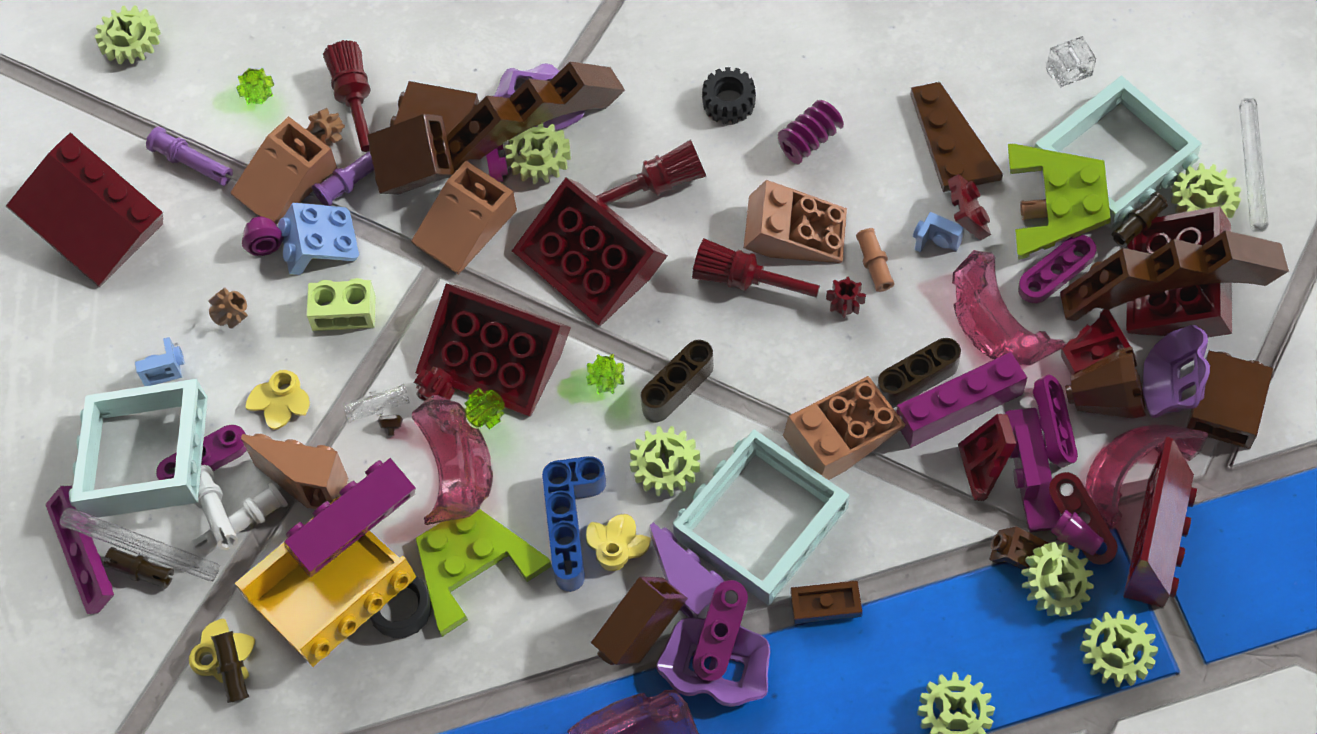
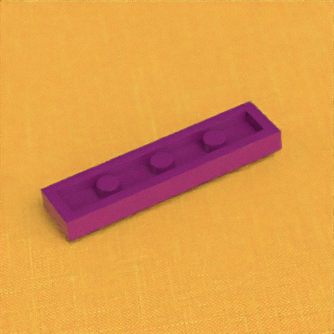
M60 486L45 505L86 613L96 614L114 596L112 584L106 575L101 556L97 552L92 539L90 528L76 508L70 504L69 491L72 486Z

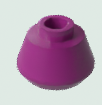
M262 216L255 217L245 225L242 247L245 251L255 256L269 255L279 249L284 236H282V231L271 219Z

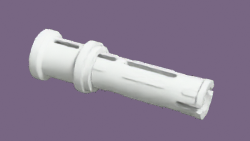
M201 465L198 503H195V505L203 509L218 548L220 550H229L231 548L227 538L230 539L234 547L238 543V537L234 533L221 503L223 493L221 488L214 483L215 475L212 468Z
M271 481L268 483V488L254 498H246L245 502H243L244 506L230 515L228 519L234 533L237 535L254 522L262 524L265 522L266 516L281 506L285 508L288 506V503ZM211 529L191 541L203 559L218 548Z

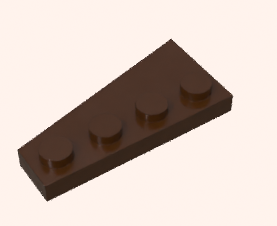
M941 82L911 87L910 95L942 191H950L948 180L958 174L968 182L973 181L976 186L1001 181L1003 177L1002 171Z

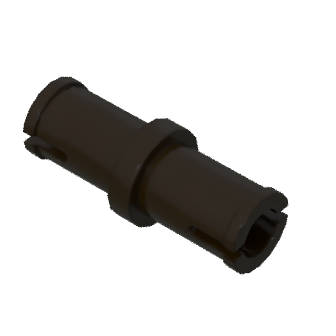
M1157 192L1152 193L1138 209H1132L1128 214V219L1112 232L1113 240L1119 246L1127 247L1141 231H1147L1151 227V222L1168 207L1167 200Z
M111 547L105 555V558L110 560H104L103 562L104 567L128 574L130 579L134 581L141 579L158 585L163 589H166L172 581V578L168 577V575H174V569L148 561L147 556L142 554L135 556L118 550L115 547Z
M233 631L211 636L219 664L216 670L217 674L221 673L227 703L249 697L241 667H244L243 660L239 661Z

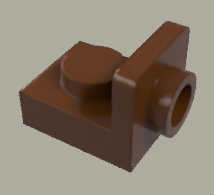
M1017 526L1002 529L992 539V552L989 560L994 563L1005 561L1024 570L1030 568L1025 561L1026 557L1033 556L1035 548L1042 547L1044 544H1048V542Z

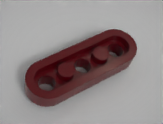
M1063 472L1057 474L1050 482L1049 492L1061 515L1065 510L1071 514L1074 512L1078 515L1082 513L1089 514L1090 522L1088 525L1097 535L1104 539L1103 542L1107 545V551L1102 555L1095 553L1092 556L1083 551L1084 555L1090 562L1096 565H1106L1112 562L1118 553L1117 542L1082 481L1073 473ZM1066 484L1073 486V493L1070 496H1064L1061 493V488Z

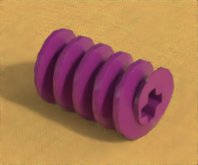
M817 100L812 104V107H808L803 114L797 116L795 121H791L786 128L778 132L779 145L788 159L794 164L799 165L802 162V156L809 157L811 155L810 149L817 150L820 147L819 142L825 143L828 141V135L834 136L837 133L836 127L840 129L844 127L843 118L833 105L824 100Z

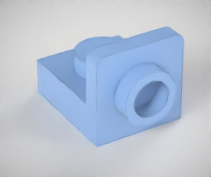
M930 212L925 222L920 220L914 230L913 238H916L915 250L921 252L929 239L941 248H950L957 251L962 242L964 228L953 221Z
M170 337L163 339L166 354L151 355L144 360L135 362L137 374L144 386H152L182 378L180 365L185 364L180 346L174 347Z

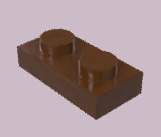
M858 581L791 587L790 589L794 624L862 617Z

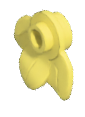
M279 370L271 376L268 383L257 385L251 391L246 401L247 410L264 411L266 423L272 430L285 426L291 419L292 413L305 416L310 406L309 396L300 388L298 376L288 370ZM290 384L288 388L280 390L282 385Z
M628 514L616 515L609 520L607 526L591 522L586 529L587 545L596 551L598 563L608 571L620 570L627 563L628 559L643 556L648 551L651 543V538L644 535H636L635 521Z
M224 618L216 620L205 627L202 631L201 643L196 645L189 655L190 667L196 674L200 676L213 675L221 683H223L221 673L217 674L216 667L219 664L211 636L229 632L228 624ZM234 633L233 637L239 661H245L254 648L255 639L247 634ZM205 655L213 656V660L209 665H202L201 660ZM244 666L241 669L245 680L249 677V672Z

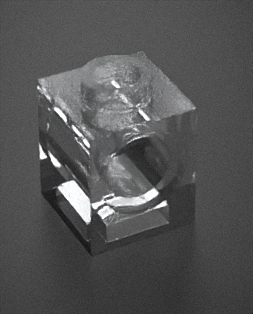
M1081 36L1051 47L1048 61L1046 62V70L1051 78H1055L1061 88L1092 76L1097 58L1084 37Z

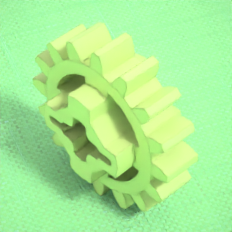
M135 5L131 11H127L125 6H122L119 13L111 10L112 16L110 18L105 16L101 18L104 25L96 26L99 34L95 35V39L102 55L106 54L109 61L116 58L118 64H122L125 59H128L130 64H134L136 57L145 60L144 53L153 54L154 49L152 45L160 43L157 36L161 35L154 15L150 16L147 9L139 12L138 7Z
M541 123L538 127H532L517 135V137L515 136L510 139V145H505L507 166H511L513 175L520 173L521 181L523 182L528 177H531L533 184H537L538 178H543L548 183L549 176L560 177L559 168L567 170V160H571L569 139H565L563 130L556 132L554 124L544 128V124Z
M1199 163L1196 171L1191 166L1187 167L1185 174L1181 172L1178 174L1171 190L1173 193L1171 203L1178 204L1175 212L1183 213L1220 206L1226 217L1232 219L1241 201V198H1239L1241 188L1234 187L1237 179L1235 177L1226 178L1228 171L1226 169L1220 173L1217 172L1215 164H1212L1210 169H1205L1203 163Z
M658 426L657 434L652 435L649 431H645V441L635 440L637 450L630 451V458L633 460L630 462L631 472H636L634 474L636 483L644 481V491L647 492L654 487L656 488V496H660L662 490H667L668 494L673 496L674 488L678 487L684 492L686 491V481L690 483L695 482V474L693 472H700V463L698 462L700 460V451L694 450L696 448L694 439L686 441L687 436L684 430L679 435H676L673 426H670L668 433H663L662 428ZM662 453L665 454V459L668 460V469H666L665 463L662 461Z
M1051 542L1044 544L1042 547L1035 548L1033 550L1034 555L1025 559L1030 568L1021 571V574L1028 577V582L1023 583L1022 588H1030L1031 590L1027 600L1036 599L1038 601L1036 610L1047 609V616L1059 615L1061 617L1071 615V612L1080 611L1082 609L1081 603L1090 600L1085 591L1094 588L1092 583L1087 582V577L1093 575V571L1085 570L1084 568L1088 559L1079 560L1077 557L1079 549L1068 550V543L1066 542L1060 544Z
M1118 611L1116 618L1112 619L1111 615L1105 612L1102 622L1094 618L1090 625L1092 629L1086 628L1082 636L1086 641H1082L1080 650L1088 652L1084 655L1083 664L1092 663L1093 667L1090 674L1095 675L1098 672L1103 674L1102 683L1104 684L1109 678H1112L1116 687H1120L1123 679H1126L1127 683L1132 686L1136 682V675L1144 680L1148 674L1147 669H1152L1156 662L1152 657L1156 656L1158 647L1150 645L1156 636L1155 634L1146 635L1145 630L1148 624L1145 622L1138 626L1135 623L1136 615L1134 614L1127 620L1124 619L1123 612ZM1104 633V642L1097 647V638ZM1138 651H1141V659L1135 665L1134 655H1136Z
M953 672L952 678L947 681L943 674L939 675L938 686L929 682L926 688L928 693H921L919 701L924 705L918 707L917 713L925 718L921 721L920 726L922 729L930 727V734H986L984 729H991L993 720L988 717L993 716L995 707L986 705L990 702L992 696L990 693L981 694L982 682L977 683L975 686L970 684L971 675H967L964 681L959 680L957 672ZM934 702L936 703V708L940 710L937 720L933 713ZM974 703L977 704L979 710L978 720L976 719V714L972 711ZM958 707L962 709V713L956 712L954 715L950 713V708L952 710H956Z

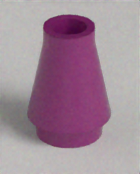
M1067 510L1062 513L1051 530V533L1057 536L1056 540L1063 543L1066 542L1068 545L1083 550L1092 556L1104 541L1076 512L1071 514Z

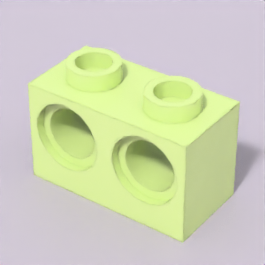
M355 278L350 281L333 282L331 280H322L318 283H308L307 318L312 331L375 328L376 295L371 280ZM362 300L358 304H352L354 301ZM324 302H331L328 305L321 306Z

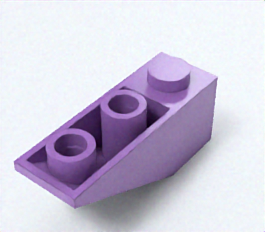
M653 522L650 525L651 539L664 577L688 598L680 611L688 618H706L713 592L724 580L715 571L711 570L708 572L700 565L701 560L692 550L687 549L685 551L677 544V538L670 530L665 527L660 529Z

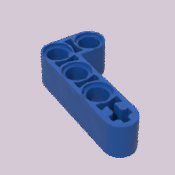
M593 456L556 460L548 463L542 473L555 581L560 589L569 592L578 590L585 580L576 499L599 495L606 487L604 465L600 459ZM589 473L598 474V476L592 480H587L583 478L586 474ZM557 477H562L566 479L561 484L551 483V481ZM559 507L569 508V511L565 514L554 513ZM563 537H570L573 539L572 542L567 545H561L557 543ZM571 560L572 574L565 575V561Z

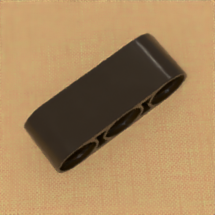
M951 338L938 339L881 372L878 377L877 388L892 408L897 407L898 404L918 396L953 376L959 366L961 356L960 345ZM946 355L949 356L951 360H943L939 358V356ZM920 370L924 372L925 375H915L912 373V371ZM888 385H893L897 387L898 390L890 391L887 390L885 387Z
M694 340L687 344L644 386L640 397L642 412L647 420L651 422L665 420L711 375L714 367L713 349L708 342ZM697 357H702L706 359L703 362L693 361V359ZM676 378L684 380L682 383L679 384L670 382ZM655 399L663 401L659 405L649 404L650 401Z

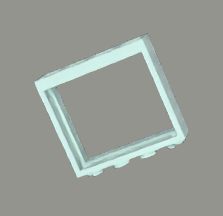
M1122 75L1038 140L1034 147L1060 152L1118 105L1122 104L1178 151L1118 201L1115 202L1108 196L1111 223L1106 224V226L1110 229L1121 221L1127 220L1129 212L1142 205L1152 193L1158 192L1163 187L1165 189L1169 188L1177 180L1180 172L1187 170L1189 166L1192 167L1200 159L1198 154L1202 145L1199 140Z
M190 379L87 395L85 397L84 409L80 412L81 433L77 436L76 440L78 449L77 461L73 463L74 483L73 488L69 491L71 506L76 508L84 520L198 503L208 399L198 380ZM182 406L174 478L94 490L103 418Z
M754 429L747 438L744 437L742 441L738 440L733 449L734 453L727 461L722 460L717 465L711 481L707 485L703 483L696 490L693 496L694 501L687 509L682 508L678 511L679 516L673 522V532L680 543L730 579L741 583L747 591L770 606L848 509L850 495ZM755 455L825 503L823 508L763 581L693 532L694 528Z

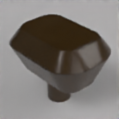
M400 415L380 416L377 421L382 429L388 428V436H394V428L401 427L403 418Z

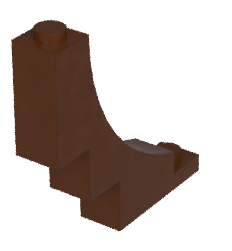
M569 62L550 81L528 78L509 98L485 96L447 135L454 173L465 161L469 159L480 160L508 140L548 120L582 110L606 109L625 89L611 67Z
M1225 230L1203 246L1173 239L1153 254L1121 248L1060 291L1065 319L1077 321L1094 308L1110 310L1135 299L1176 288L1213 283H1246L1267 286L1289 272L1282 243Z

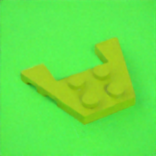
M1013 143L1008 144L1010 174L1043 171L1048 226L1015 229L1018 260L1025 259L1031 253L1040 249H1049L1055 246V243L1069 237L1075 238L1111 223L1104 160Z
M472 503L416 537L437 627L442 637L468 621L467 616L451 594L455 589L506 557H510L526 582L552 567L551 561L547 556Z

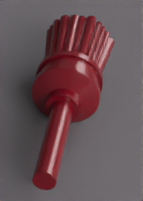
M342 40L341 42L327 45L323 58L332 77L331 86L334 90V98L336 101L350 107L361 151L369 152L367 137L369 131L362 104L364 99L369 96L371 88L368 83L367 74L363 69L362 51L355 41Z
M690 139L660 158L659 155H656L655 158L649 161H643L642 172L636 175V179L599 194L596 197L607 205L641 189L643 192L650 190L657 196H660L665 191H672L673 186L707 176Z
M703 238L698 248L692 271V279L728 284L729 288H739L744 292L752 284L759 285L760 282L816 298L820 289V285L765 271L764 266L757 264L755 254H747L739 249L736 252Z

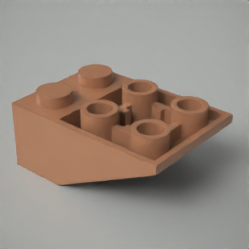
M288 116L267 135L230 193L256 215L269 218L277 225L279 220L286 214L292 202L301 203L313 191L312 185L315 183L321 184L332 174V171L337 169L332 150Z
M465 161L446 181L411 242L459 275L517 211L514 192L468 161Z
M765 180L749 195L743 248L770 258L841 263L843 261L847 208Z
M867 376L789 415L783 437L804 464L827 480H830L847 471L903 429L905 423L871 378Z
M242 434L241 440L254 465L306 508L317 509L327 501L331 503L335 498L341 497L339 492L347 485L349 478L338 452L333 448L325 445H318L317 447L305 446L301 442L287 439L285 442L273 440L264 434H254V436Z

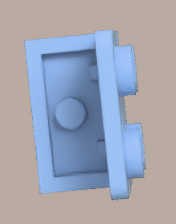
M292 202L284 217L279 220L278 228L282 231V236H284L283 258L288 264L289 274L301 275L312 258L355 261L359 256L351 214L345 207Z

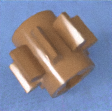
M325 108L308 117L311 123L306 130L327 146L343 139L340 133L345 128V125L342 124L338 113L329 114L328 109Z
M223 288L208 300L212 305L209 308V315L217 325L224 326L227 324L232 329L248 316L245 312L247 309L246 299L237 291L228 292L226 288Z

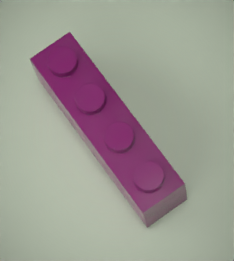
M1009 352L898 404L896 413L905 423V427L900 431L910 448L1022 396L1028 377L1012 352Z
M391 458L384 463L381 460L375 462L365 471L367 476L359 483L355 481L348 483L339 492L340 498L332 504L328 501L323 503L312 513L314 516L312 520L305 525L300 522L286 533L288 537L284 541L286 550L310 578L415 495L416 487Z

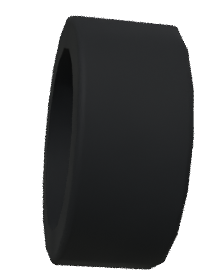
M418 576L407 586L418 597V608L409 618L402 621H389L381 615L380 611L370 617L373 626L383 635L392 638H406L418 633L427 624L431 615V599L424 582Z

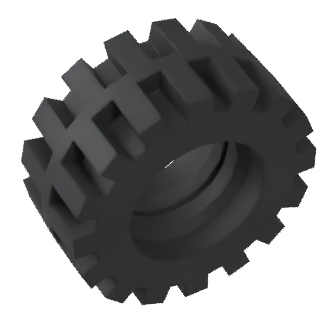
M725 67V71H721L719 68L715 70V75L712 73L708 75V80H705L703 83L702 101L703 108L709 117L713 115V120L716 122L722 120V124H728V121L736 124L738 119L744 121L747 119V114H752L753 108H755L756 92L754 81L752 78H749L748 73L743 72L741 74L739 68L731 71L730 67ZM727 90L735 91L741 95L733 101H723L717 97L719 93Z

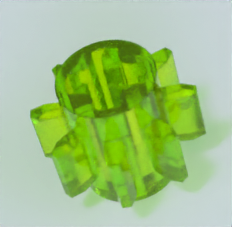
M248 68L242 76H238L240 85L236 89L239 97H245L248 105L251 102L263 104L268 97L273 96L271 87L274 86L271 76H266L263 68L260 70Z
M597 354V359L594 363H587L586 365L587 372L589 373L586 377L587 384H595L597 394H600L602 391H610L614 394V389L617 385H624L625 383L624 376L622 375L625 371L624 363L616 364L614 354L610 356H600Z
M478 388L468 396L469 400L465 402L467 406L465 408V416L473 426L481 428L483 425H486L490 430L501 422L500 418L504 415L502 411L504 409V402L498 393L493 390L483 393Z

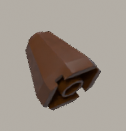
M1133 347L1119 349L1072 375L1070 378L1071 384L1065 385L1068 403H1075L1077 411L1132 419L1146 416L1140 374L1138 375V371L1135 369L1138 365Z

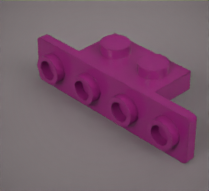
M1036 408L1006 411L1005 414L1009 417L1016 440V446L1009 458L1014 460V484L1016 489L1020 488L1029 532L1052 530L1060 518V511L1049 492L1052 475L1039 424L1038 411Z

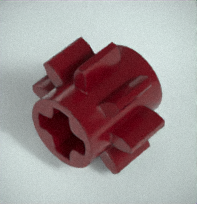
M849 276L839 282L833 280V290H827L826 300L832 301L830 303V311H837L842 314L843 318L853 312L858 315L860 310L859 304H865L866 294L860 293L862 283H855L853 280H850Z
M432 367L427 372L421 370L413 382L417 385V397L435 407L442 401L448 403L455 392L451 384L453 378L447 372L437 367Z

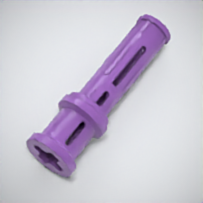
M160 126L155 127L147 137L146 148L151 152L157 151L165 155L168 161L172 163L181 162L222 186H225L231 180V178L225 176L226 174L229 176L233 175L231 168L188 147L185 139L181 137L175 138L167 134L164 128Z
M367 152L344 169H335L332 171L333 175L321 184L315 183L312 185L314 194L323 205L331 206L333 200L345 192L350 193L353 191L355 183L374 171L370 152Z

